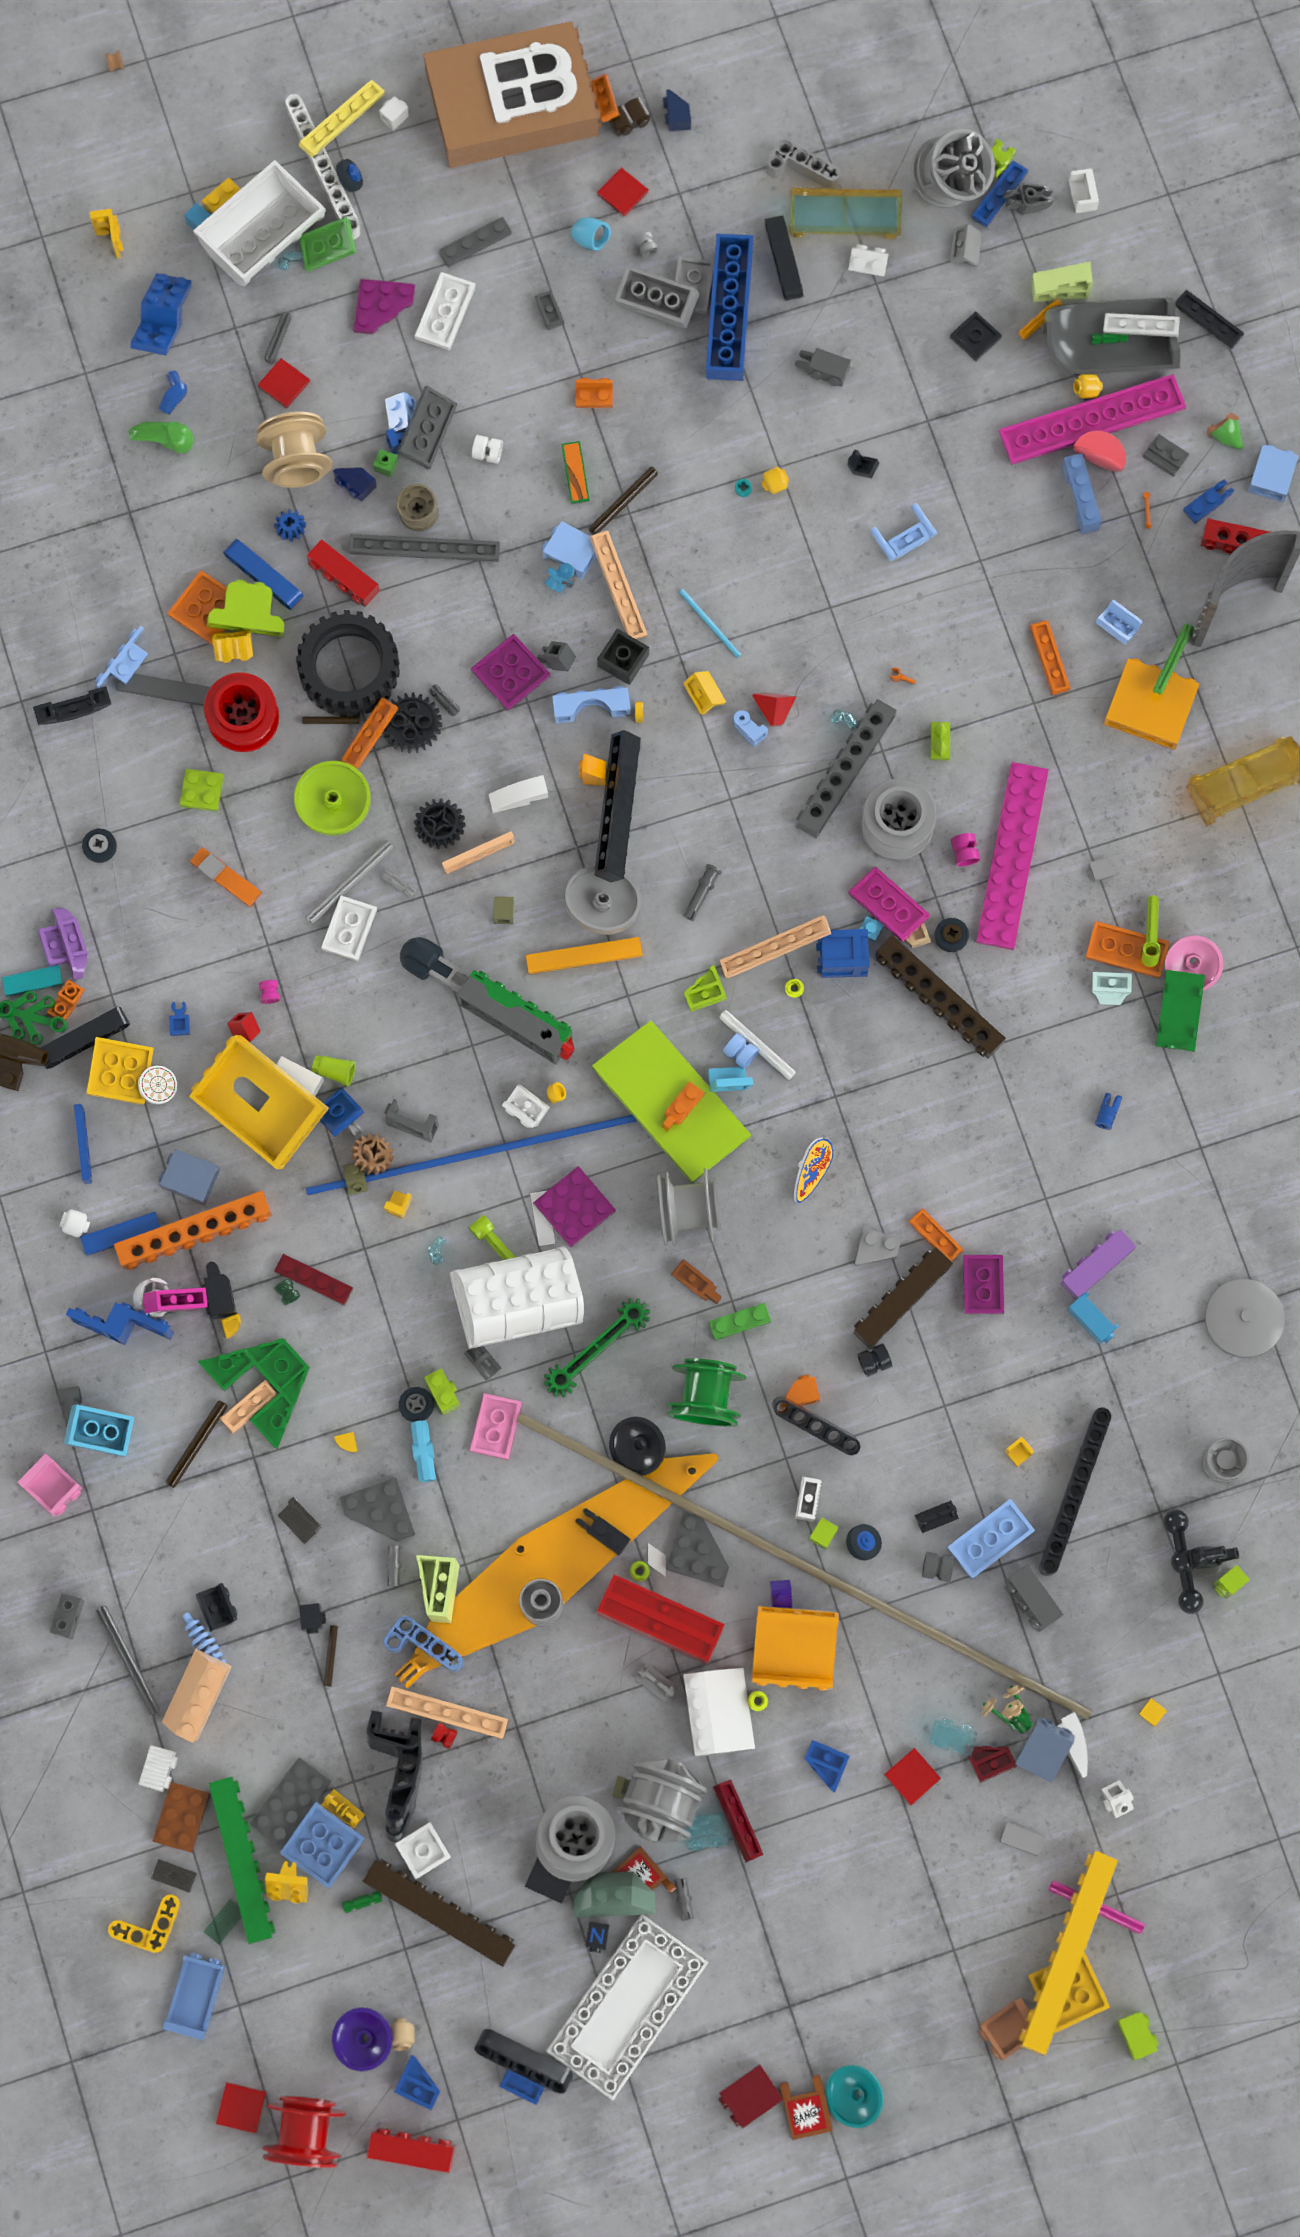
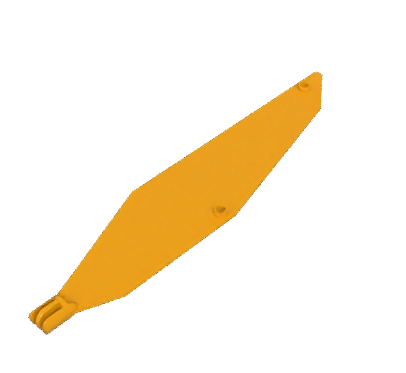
M715 1453L664 1458L659 1468L643 1477L681 1496L717 1463L719 1458ZM690 1469H695L696 1472L695 1474L691 1475L688 1473V1471ZM627 1479L619 1482L516 1540L455 1597L451 1623L431 1622L430 1620L426 1629L463 1657L536 1627V1625L531 1624L525 1618L520 1607V1594L526 1584L536 1579H546L553 1582L559 1588L565 1604L617 1556L610 1549L587 1534V1531L575 1522L579 1518L589 1526L593 1524L594 1521L582 1512L585 1508L597 1517L600 1516L631 1539L629 1543H631L672 1503ZM519 1547L524 1548V1551L522 1553L517 1552V1549ZM423 1634L419 1643H424L427 1640L426 1634ZM436 1646L433 1649V1654L440 1655L443 1652L442 1646ZM417 1647L412 1658L393 1675L397 1678L405 1672L399 1678V1681L401 1683L406 1682L404 1687L408 1689L425 1672L442 1665ZM447 1655L446 1658L450 1662L454 1661L452 1658L449 1657V1655Z

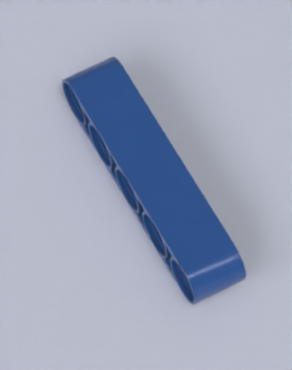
M235 539L223 551L225 557L253 581L265 583V586L270 587L272 596L287 609L291 610L304 597L297 587L240 540Z

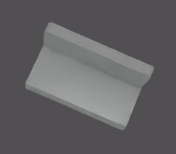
M969 224L954 228L950 262L958 264L967 261L974 267L978 266L982 232Z

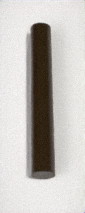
M302 717V724H360V717Z
M330 1625L324 1677V1686L332 1687L338 1626Z

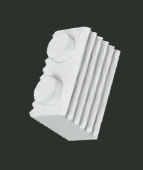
M802 1477L795 1519L815 1521L821 1480Z
M151 1745L139 1785L164 1792L165 1788L169 1789L172 1780L169 1774L171 1768L175 1769L178 1757H175L176 1752Z

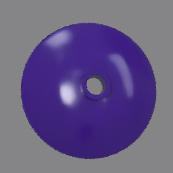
M360 2007L349 2010L338 2019L332 2033L334 2053L338 2060L351 2070L363 2072L375 2069L387 2059L391 2051L392 2031L390 2025L379 2012L373 2009ZM365 2034L369 2036L368 2042L364 2040Z

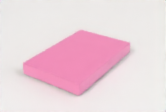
M483 1393L470 1452L509 1460L518 1423L516 1421L520 1414L522 1402Z

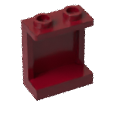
M760 2064L720 2091L721 2097L718 2098L724 2109L729 2107L732 2115L730 2118L735 2126L738 2127L740 2125L742 2129L783 2101L782 2096Z

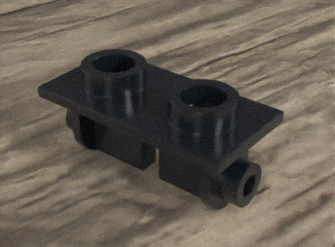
M951 1500L914 1515L922 1533L959 1519L956 1513L957 1509Z

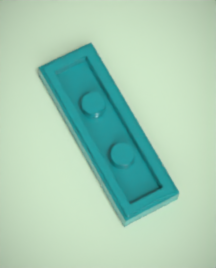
M59 965L2 977L6 997L23 994L27 991H37L63 985Z

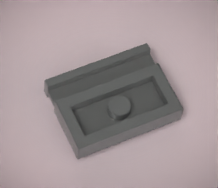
M1158 434L1146 452H1144L1143 457L1174 477L1189 457V453Z

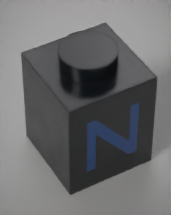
M589 1922L585 1947H589V1952L601 1953V1949L606 1950L610 1925Z

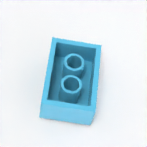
M77 1404L72 1405L63 1444L120 1457L126 1456L134 1417Z

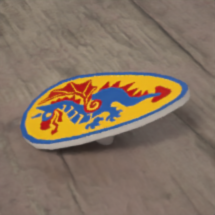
M815 1139L807 1148L803 1160L798 1163L800 1169L794 1189L795 1202L801 1203L812 1194L831 1165L834 1149L828 1139Z

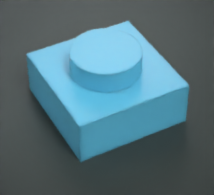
M866 916L860 929H868V939L876 942L884 925Z

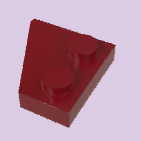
M963 1746L980 1783L1017 1767L1009 1747Z

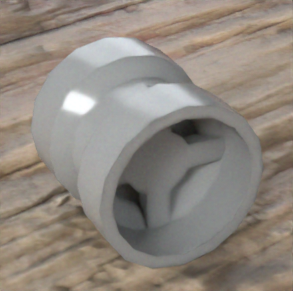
M651 232L642 233L635 239L636 245L641 249L640 253L643 258L652 257L659 251L657 244L653 242L654 238Z

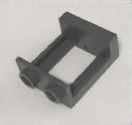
M393 1099L392 1104L388 1103L384 1114H387L386 1119L389 1126L430 1143L432 1142L439 1127L437 1116L429 1114L425 1125L397 1114L399 1107L396 1099Z

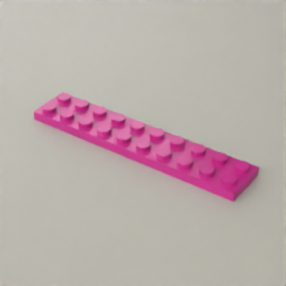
M1174 374L999 429V435L1011 465L1073 446L1082 435L1088 432H1117L1185 410L1186 404Z
M1011 762L976 943L1014 950L1049 769Z

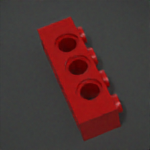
M1207 518L1200 546L1208 550L1217 549L1222 550L1224 553L1232 554L1242 545L1236 541L1237 539H1241L1245 543L1254 537L1270 533V531ZM1222 535L1226 538V540H1221L1218 538V536Z

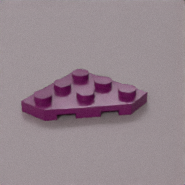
M360 279L354 333L374 334L383 324L390 322L406 307L409 308L413 305L415 284Z

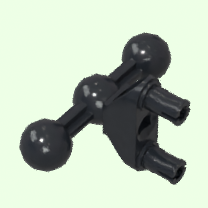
M1173 1509L1164 1517V1526L1173 1535L1176 1552L1171 1557V1565L1177 1573H1180L1183 1592L1178 1597V1604L1183 1612L1195 1614L1201 1610L1204 1599L1201 1593L1194 1588L1191 1571L1193 1569L1221 1566L1225 1561L1239 1559V1550L1237 1547L1225 1549L1224 1546H1201L1187 1550L1184 1532L1189 1526V1519L1183 1511Z

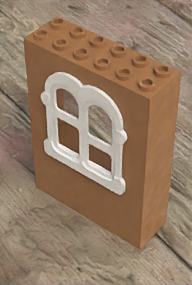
M573 21L423 53L425 72L449 168L598 136V128H601L599 108H596L595 92H592L591 89L592 81L587 73V61L583 58L584 50L582 43H579L578 27L574 28ZM544 53L553 55L557 60L556 68L549 73L536 74L532 57ZM520 58L525 60L528 77L503 83L498 81L495 71L497 63ZM556 80L563 85L564 92L559 98L541 103L533 101L530 90L531 84ZM521 87L524 92L526 105L506 109L501 92Z

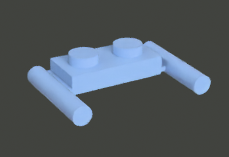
M917 503L913 504L911 509L920 522L886 542L876 527L870 530L890 562L937 535L936 530Z

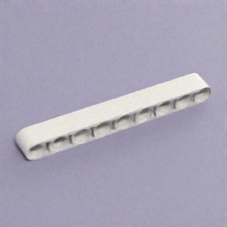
M292 94L286 98L287 111L300 140H302L315 127L301 97ZM325 148L319 151L313 158L308 155L337 220L344 217L349 218L351 226L355 227L352 229L353 239L358 238L361 232L359 220L337 177V173ZM343 211H348L346 214H341Z

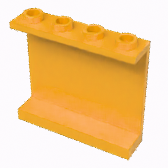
M1128 658L1103 725L1175 750L1200 683H1197L1192 678H1183L1178 676L1177 673L1172 672L1163 693L1158 695L1153 692V688L1162 670L1156 665H1147L1139 659Z
M758 1606L752 1682H756L757 1685L766 1686L770 1683L776 1684L778 1687L794 1685L800 1689H807L808 1687H816V1689L822 1691L828 1690V1688L833 1689L839 1613Z

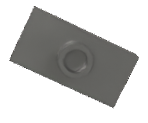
M552 290L534 296L547 331L565 325Z

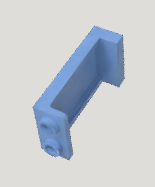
M190 1952L189 1956L184 1955L183 1965L163 2029L205 2040L225 1966L221 1965V1960L210 1958L209 1961L201 1959L202 1955Z

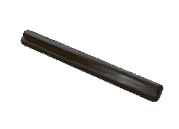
M650 467L589 527L590 533L594 535L605 528L658 475V471L654 467Z
M220 1400L217 1401L167 1478L166 1484L173 1488L176 1487L227 1409V1404Z

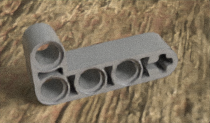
M780 141L768 158L767 173L773 178L780 177L785 169L789 167L828 189H835L839 186L841 172L837 166L791 141Z

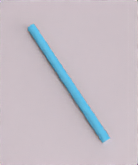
M684 589L680 590V595L729 650L739 658L741 653Z

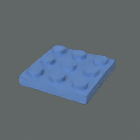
M315 1802L280 1854L292 1863L295 1862L299 1868L330 1889L366 1837Z

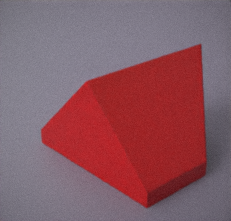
M754 693L752 695L771 727L784 724L797 697L772 693Z

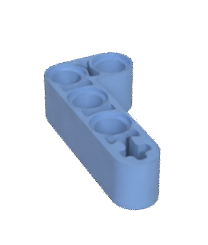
M400 1617L384 1638L385 1647L391 1653L400 1652L407 1642L410 1641L449 1671L457 1673L463 1669L464 1661L462 1656L411 1617ZM404 1622L411 1623V1628L408 1631L401 1630ZM420 1634L427 1635V1640L424 1643L417 1642V1637ZM393 1638L399 1639V1644L396 1647L389 1646V1641ZM436 1646L443 1647V1652L440 1655L433 1654V1649ZM447 1655L453 1660L457 1658L459 1664L451 1666V1662L446 1658Z

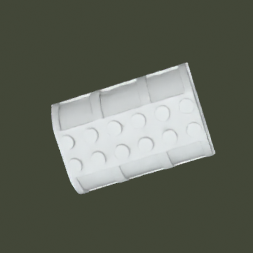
M274 160L193 231L207 254L237 284L246 286L250 279L263 267L269 266L279 253L292 242L295 243L300 239L302 233L316 221L318 222L324 218L326 210Z
M564 1246L471 1268L458 1269L449 1273L469 1349L583 1323V1295L572 1256Z

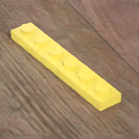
M370 80L299 142V147L313 158L381 99L385 91L373 80Z

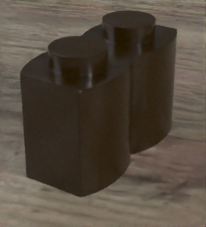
M636 97L624 105L617 106L619 115L609 120L617 136H626L634 128L646 126L650 121V114L641 98Z

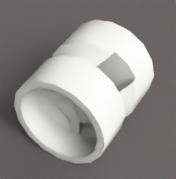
M476 435L472 449V458L482 461L486 458L487 462L498 464L502 453L503 440L494 438L488 440V437Z

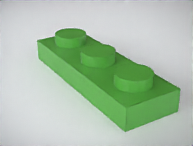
M765 1303L709 1321L715 1341L771 1323Z

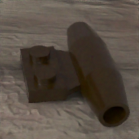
M0 1033V1086L19 1091L24 1074L22 1064L45 1066L49 1058L48 1052L28 1041Z

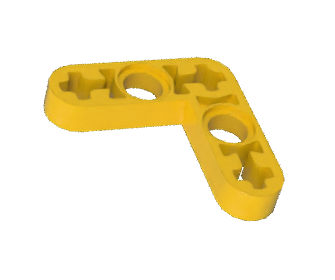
M171 1894L163 1897L150 1931L124 1921L115 1920L110 1923L108 1933L112 1938L153 1953H159L164 1950L180 1909V1899ZM171 1898L176 1903V1907H171L169 1913H173L172 1918L169 1915L161 1914L162 1910L167 1912L168 1905L165 1903L167 1900L170 1901ZM163 1917L169 1921V1926L165 1930H161L158 1927V1921ZM121 1924L120 1928L128 1931V1926L131 1927L127 1934V1940L124 1939L126 1934L118 1933L116 1936L113 1927ZM136 1930H139L143 1935L142 1940L138 1943H135L131 1938L132 1933ZM154 1931L166 1933L165 1937L160 1936L159 1942L162 1943L161 1947L153 1949L151 1941L156 1940L158 1934H154Z

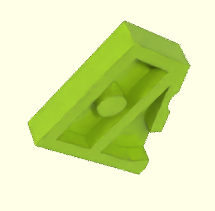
M714 965L709 968V971L703 977L700 976L695 981V984L684 992L690 1012L727 1000Z

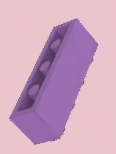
M1121 1229L1116 1233L1113 1230L1105 1237L1107 1241L1102 1246L1098 1243L1091 1250L1092 1254L1088 1258L1084 1256L1076 1263L1078 1265L1077 1268L1073 1271L1069 1269L1062 1275L1063 1280L1060 1284L1075 1300L1092 1288L1136 1248V1245Z

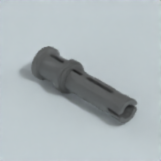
M711 864L706 865L703 877L698 880L699 886L683 914L684 917H687L686 919L690 921L695 920L709 890L714 889V883L718 875L722 873L719 868Z

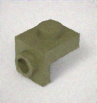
M355 1163L343 1165L349 1195L368 1191L364 1170L361 1172V1166H355Z

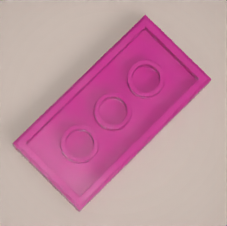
M876 866L848 891L853 899L902 942L930 917L926 910Z

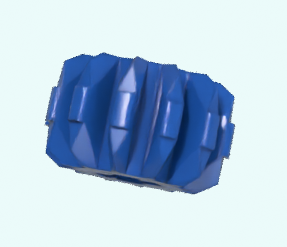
M288 509L286 514L281 511V517L276 516L274 528L277 529L276 534L278 536L282 535V540L288 537L290 542L293 541V537L299 540V534L304 535L305 533L303 529L306 528L304 516L299 515L297 510L291 513V510Z

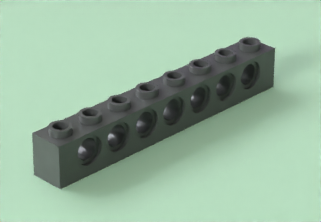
M879 699L874 704L870 703L866 710V717L864 719L861 718L856 725L857 731L855 734L851 733L846 741V748H841L836 756L838 760L835 765L831 764L826 772L828 774L825 780L821 779L816 787L818 791L807 800L806 804L808 806L805 811L801 810L796 818L798 820L797 828L817 839L894 720L896 709ZM877 719L880 723L874 725L870 720ZM866 734L870 738L863 740L860 736ZM856 749L860 754L853 755L850 751ZM848 765L850 769L845 771L841 769V766ZM837 780L840 782V785L834 786L830 782ZM827 795L830 797V800L823 801L820 797ZM818 811L820 816L814 817L811 815V812Z

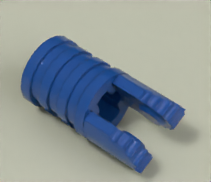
M1105 1093L1099 1115L1095 1121L1097 1127L1105 1130L1112 1129L1122 1096L1117 1095L1111 1107L1109 1106L1111 1094Z

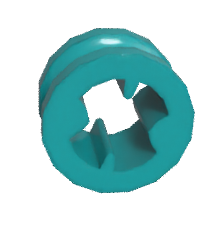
M740 479L736 482L735 490L738 496L748 497L751 494L752 486L749 480ZM746 485L748 490L745 489V492H742L739 486Z

